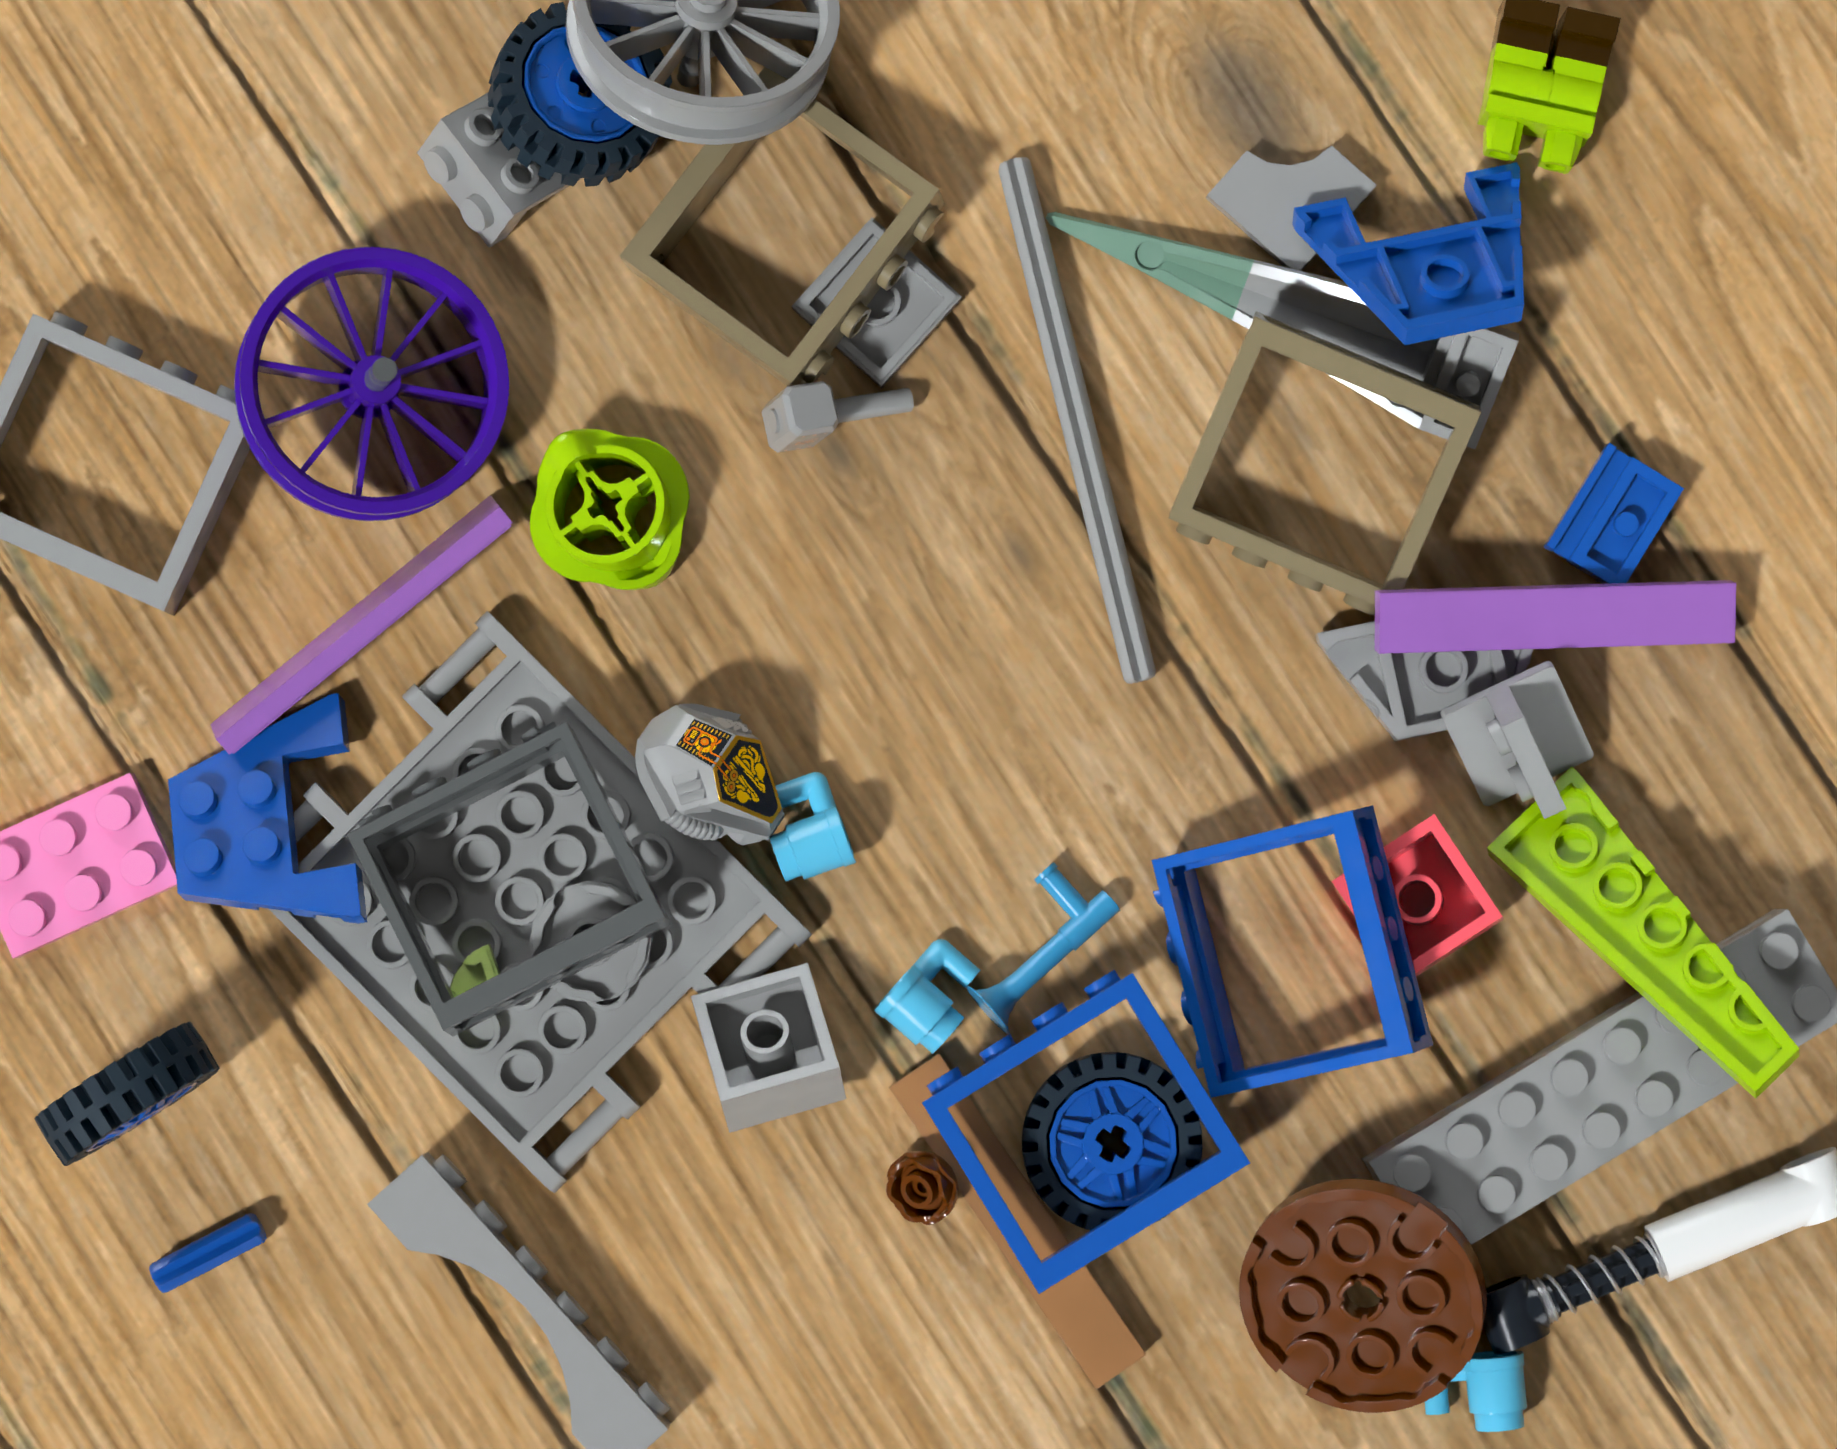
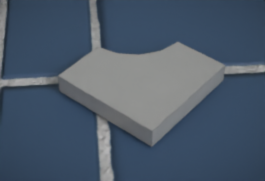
M1332 145L1313 160L1293 165L1266 162L1251 152L1246 151L1208 193L1206 199L1283 267L1302 271L1317 253L1295 231L1292 225L1294 208L1346 197L1353 213L1375 189L1376 184Z

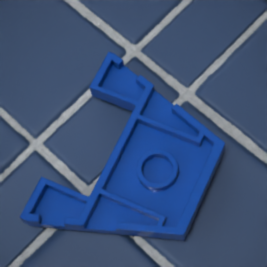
M1517 162L1466 173L1464 191L1478 220L1383 240L1365 242L1346 197L1294 208L1292 225L1295 231L1404 345L1522 320L1524 308L1523 252L1520 235L1522 216L1521 201L1519 199L1520 167Z
M339 693L328 695L265 728L236 753L229 755L226 750H223L168 779L177 891L184 900L259 910V907L291 911L294 915L316 918V915L341 918L344 922L356 924L367 922L362 870L356 863L299 873L289 764L350 752L345 701Z

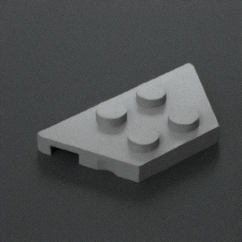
M1375 621L1315 634L1319 647L1394 741L1446 731L1447 727L1441 717V711L1444 708L1526 671L1533 649L1379 654L1375 651Z

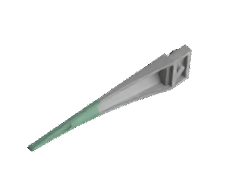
M1057 212L1048 213L1046 216L1050 225L1142 271L1247 329L1257 311L1480 405L1481 415L1467 444V447L1476 449L1519 342V333L1495 326L1404 345L1344 281ZM1331 376L1420 430L1445 439L1448 438L1452 426Z

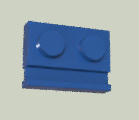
M1611 443L1606 444L1543 546L1548 551H1553L1566 559V562L1602 584L1627 583L1684 490L1683 487L1636 458L1629 457L1619 451Z

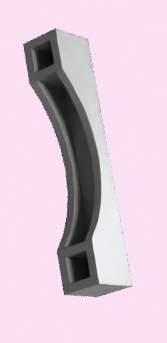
M429 1152L422 1154L367 1204L407 1250L440 1255L470 1266L504 1287L529 1311L546 1334L561 1365L570 1400L572 1434L585 1449H647L668 1430L671 1422L664 1414L671 1408L665 1399L647 1381L639 1387L623 1370L630 1363L624 1353L607 1336L598 1342L583 1325L589 1316L582 1306L565 1290L559 1296L555 1294L542 1279L548 1273L544 1264L527 1246L523 1245L517 1251L501 1233L508 1227L505 1221L485 1200L476 1205L460 1188L467 1182L466 1178L444 1154L436 1160Z

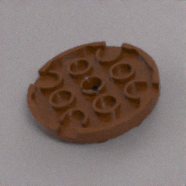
M1341 1179L1327 1181L1305 1188L1288 1197L1274 1208L1257 1229L1246 1252L1239 1282L1240 1306L1245 1326L1255 1347L1267 1364L1275 1372L1281 1369L1291 1379L1308 1389L1307 1396L1332 1407L1364 1413L1397 1411L1421 1404L1441 1393L1448 1387L1449 1382L1464 1368L1467 1362H1470L1478 1345L1486 1317L1487 1294L1482 1268L1471 1244L1459 1227L1445 1213L1423 1197L1393 1184L1375 1180ZM1357 1281H1360L1362 1286L1370 1288L1377 1297H1380L1379 1303L1368 1308L1360 1307L1349 1299L1347 1289L1354 1286Z

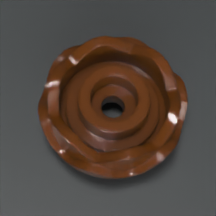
M910 1151L903 1154L889 1167L886 1193L890 1201L894 1203L906 1220L933 1225L952 1212L958 1196V1182L953 1169L942 1157L928 1151Z

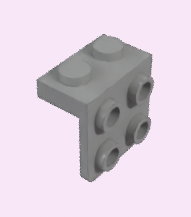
M488 93L441 118L417 154L423 160L430 177L442 185L458 206L465 223L472 230L476 231L490 248L507 238L527 210L570 185L561 184L562 174L555 172L550 180L537 175L541 165L535 161L526 168L517 160L520 152L517 146L509 151L501 141L504 129L495 130L491 115L494 107H488Z

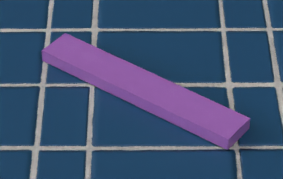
M491 495L488 496L210 725L215 739L229 755L236 753L507 531L513 523L494 498Z
M1731 580L1375 590V651L1379 654L1735 643L1736 583Z

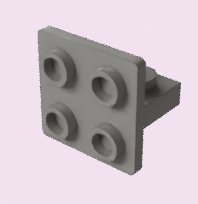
M1550 661L1534 666L1441 711V717L1485 806L1493 805L1518 793L1522 802L1534 797L1544 819L1565 810L1566 806L1552 777L1568 770L1571 766L1575 767L1586 762L1594 756L1557 671Z

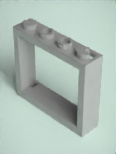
M55 311L51 321L33 314L0 385V448L49 342L230 422L157 582L0 512V539L174 616L250 450L238 420L234 390L220 385L215 395L195 386L198 375L179 365L165 360L159 370L139 361L143 350L125 341L109 336L106 345H103L84 336L88 328L87 325Z

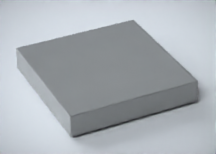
M871 217L792 305V309L809 325L813 326L886 229ZM910 250L904 257L908 261L907 267L896 284L888 291L881 287L867 305L871 309V313L861 330L851 339L844 335L835 347L880 388L884 387L962 299V296Z

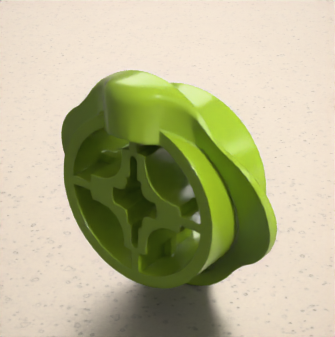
M576 429L559 434L548 446L541 462L537 478L535 501L530 514V532L538 554L551 569L563 577L574 581L592 582L620 590L648 589L661 584L671 573L681 549L683 525L690 500L689 485L685 472L680 463L666 448L649 439L627 437L599 429ZM609 465H623L635 468L644 474L634 481L628 477L619 483L609 484L600 479L595 469ZM579 481L584 491V502L582 507L571 516L573 522L565 527L564 513L566 502L572 489ZM597 488L607 499H611L616 504V511L619 514L617 518L624 527L623 531L612 520L609 521L604 516V509L601 506L603 502L596 493ZM655 492V515L650 528L641 539L635 528V518L638 511L648 504L646 497ZM611 535L621 542L625 551L611 555H596L582 551L575 547V545L586 538L592 542L601 536Z

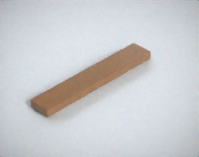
M937 1053L892 1084L889 1089L933 1153L942 1157L951 1166L957 1178L959 1191L1097 1390L1146 1356V1353L1086 1266L1039 1294L922 1104L923 1101L932 1097L926 1085L950 1071L941 1055ZM967 1096L948 1108L1039 1259L1043 1260L1069 1244L1063 1232L970 1097Z

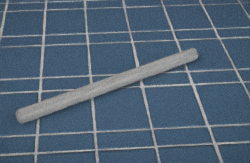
M1027 157L1009 159L1000 163L999 175L1123 679L1126 683L1130 684L1146 681L1155 676L1156 669L1031 162Z

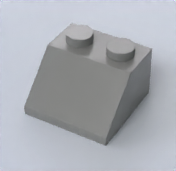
M808 963L691 996L729 1133L846 1099L839 1063Z

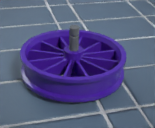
M359 247L326 254L308 262L286 277L269 294L251 321L239 349L234 379L235 404L238 420L251 452L271 479L284 491L307 506L331 516L356 521H387L410 516L434 506L458 489L483 464L493 449L505 420L509 399V369L505 349L492 317L472 290L459 278L438 264L413 253L390 248ZM353 274L382 275L370 356L366 355L337 283V277ZM392 277L426 290L436 297L437 300L392 356L387 358L381 356L391 282ZM324 282L355 361H352L286 308V306L301 293ZM443 303L462 323L472 343L398 369L395 363L396 359ZM276 317L340 367L343 373L259 360L266 335ZM476 351L483 375L484 396L479 397L402 384L401 379ZM258 372L338 385V392L265 419L258 393ZM404 396L482 409L479 425L467 451L465 452L398 397ZM341 402L347 411L304 465L299 468L283 452L269 428ZM392 409L458 463L443 477L420 488L389 411ZM354 415L361 418L362 423L352 493L349 494L330 488L316 481L305 472L350 416ZM379 418L409 493L389 497L361 496L372 419Z

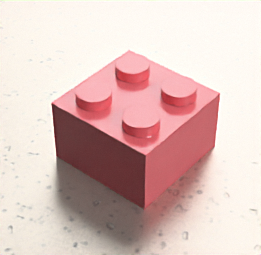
M1435 814L1384 846L1416 977L1504 920ZM1343 873L1334 879L1332 883L1354 915Z

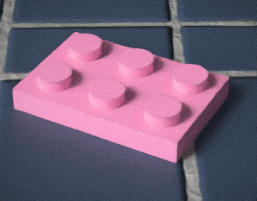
M134 773L121 776L0 831V931L12 958H20L177 886L175 863Z

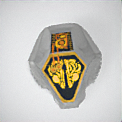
M690 703L675 705L649 722L637 739L635 764L639 780L660 822L665 821V823L678 832H683L684 835H689L691 838L696 837L697 839H710L713 841L727 834L734 842L740 845H747L762 840L769 841L783 820L784 812L761 740L752 734V731L748 729L746 724L742 723V720L739 718L741 714Z

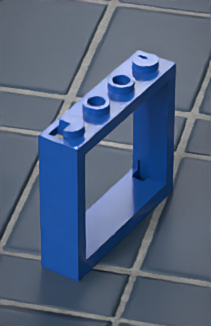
M1373 805L1152 860L1159 890L1153 891L1157 903L1164 908L1169 928L1166 936L1167 951L1172 963L1178 966L1184 989L1181 994V1007L1186 1021L1193 1025L1199 1049L1196 1053L1197 1069H1204L1211 1098L1411 1054L1433 1045ZM1334 834L1385 1037L1245 1068L1195 868Z
M1115 970L1109 972L1084 988L1089 1000L1068 1012L1064 1003H1059L1031 1021L1037 1030L1031 1036L1016 1044L1009 1034L981 1051L979 1055L985 1064L971 1073L963 1076L957 1066L926 1085L932 1097L923 1101V1106L1039 1294L1250 1164L1133 973L1120 979ZM1126 999L1219 1151L1050 1256L1040 1260L948 1108Z

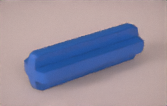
M254 1213L246 1214L155 1261L149 1267L151 1277L157 1288L162 1293H167L264 1243L267 1239L265 1230Z

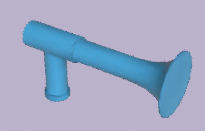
M1054 862L1040 873L1034 881L1037 884H1041L1071 918L1057 930L1058 933L1000 983L987 989L978 990L967 986L969 994L978 1006L1006 1034H1010L1008 1028L1009 1015L1019 999L1072 950L1076 951L1120 911L1114 900L1103 890L1091 901L1087 902L1057 869L1058 866Z

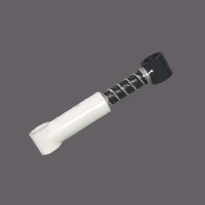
M1836 1147L1822 1149L1800 1157L1782 1166L1780 1171L1645 1225L1643 1238L1639 1236L1634 1237L1633 1244L1622 1249L1613 1245L1610 1254L1600 1258L1590 1255L1587 1263L1576 1268L1568 1264L1565 1267V1272L1552 1277L1545 1273L1541 1279L1536 1277L1535 1280H1530L1527 1274H1522L1486 1287L1487 1307L1483 1329L1493 1353H1507L1538 1341L1550 1333L1549 1324L1551 1322L1554 1323V1320L1558 1321L1561 1313L1571 1310L1572 1313L1576 1314V1307L1592 1300L1599 1305V1297L1614 1291L1622 1295V1288L1638 1281L1641 1285H1645V1278L1655 1274L1661 1278L1664 1276L1670 1282L1802 1226H1812L1836 1218Z

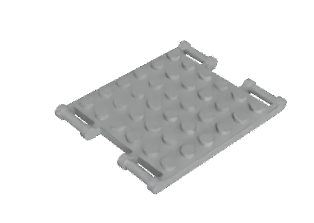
M486 611L475 622L478 629L420 687L414 683L402 695L403 699L433 730L349 814L317 782L303 794L306 800L293 812L296 843L322 817L334 827L298 864L299 873L356 863L362 870L367 922L356 924L344 922L341 918L316 915V918L297 916L291 911L269 910L551 1192L556 1193L568 1181L564 1175L622 1117L628 1120L641 1107L607 1072L691 987L700 994L763 976L794 944L800 947L812 934L717 839L712 841L710 839L691 838L689 835H684L683 832H678L665 823V821L660 822L639 780L635 757L492 614ZM496 645L507 657L447 716L438 707L437 703ZM552 722H555L556 726L567 722L574 730L671 925L652 934L653 940L649 964L638 982L619 997L596 1003L569 1000L553 989L547 988L455 1036H451L443 1031L347 834L360 827L359 821L373 815L372 810L385 805H391L394 810L414 800L412 792L424 783L439 777H445L447 782L468 772L467 764L475 757L494 749H500L503 754L523 744L524 742L521 737L528 730L534 727L538 730ZM565 757L382 850L449 988L456 971L467 956L487 944H491L500 974L532 958L529 943L533 920L544 902L566 886L585 881L612 884L631 895L638 903ZM766 914L778 927L718 986L705 973ZM596 924L584 925L583 927H581V928L577 931L576 934H578V933H580V932H582V931H584V930H586V929H588V928H590V927H592V926H594V925H596ZM594 1087L605 1100L546 1158L534 1145Z

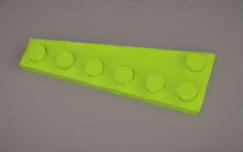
M1571 766L1555 782L1566 809L1544 819L1535 801L1487 847L1489 857L1756 1099L1800 1056L1798 1046L1747 982L1740 979L1734 971L1731 962L1715 942L1712 943L1691 917V912L1678 896L1675 897L1655 872V867L1641 850H1637L1619 827V822L1579 772Z

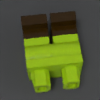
M1503 0L1498 9L1483 101L1477 123L1478 125L1485 126L1483 132V155L1504 161H1514L1518 155L1522 134L1542 138L1543 143L1538 166L1545 170L1567 174L1572 169L1581 147L1585 145L1593 133L1605 73L1621 18L1567 7L1558 21L1549 68L1546 69L1553 31L1556 28L1560 5L1541 0Z

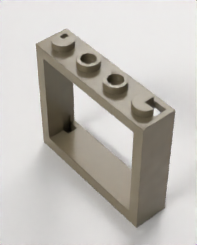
M766 67L758 75L767 89H771L788 80ZM815 99L800 116L899 187L911 198L789 358L662 265L759 138L733 144H705L620 255L629 270L786 386L813 383L818 380L821 374L826 375L834 362V357L830 355L844 335L851 339L861 330L871 313V309L867 305L881 287L888 291L896 284L908 264V261L904 259L905 255L918 239L924 243L935 233L934 226L944 215L940 210L945 203L937 187Z
M1256 311L1168 518L1179 523L1176 531L1187 538L1203 544H1209L1212 537L1235 546L1232 555L1246 563L1260 568H1265L1268 561L1290 570L1287 578L1291 581L1318 592L1321 591L1324 584L1346 593L1343 601L1349 606L1375 615V590L1404 589L1481 415L1480 405ZM1262 346L1452 426L1383 585L1194 505Z

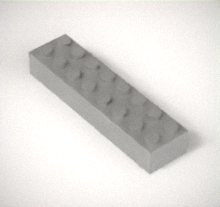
M1773 909L1716 944L1731 962L1736 974L1740 979L1747 982L1798 1047L1837 1023V989L1788 909ZM1636 992L1361 1159L1375 1181L1393 1184L1409 1190L1439 1208L1459 1227L1472 1245L1733 1087L1738 1082L1639 992Z

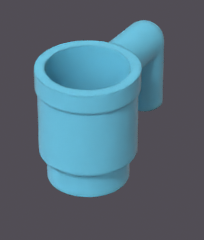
M812 772L775 785L782 809L809 799L814 814L808 818L785 825V831L773 834L770 838L785 881L803 876L805 880L830 870L856 863L847 832L828 780L824 774Z
M944 939L932 942L874 1009L880 1017L890 1022L915 1045L918 1043L922 1044L932 1054L948 1039L964 1019V1016L951 1006L954 1002L931 982L932 979L943 969L960 985L966 988L980 972L976 965Z
M1513 1350L1502 1354H1494L1493 1351L1474 1353L1470 1362H1467L1464 1368L1450 1381H1466L1469 1412L1474 1414L1476 1431L1499 1432L1524 1427L1523 1410L1527 1408L1523 1351ZM1448 1387L1435 1397L1424 1402L1427 1415H1440L1450 1412Z

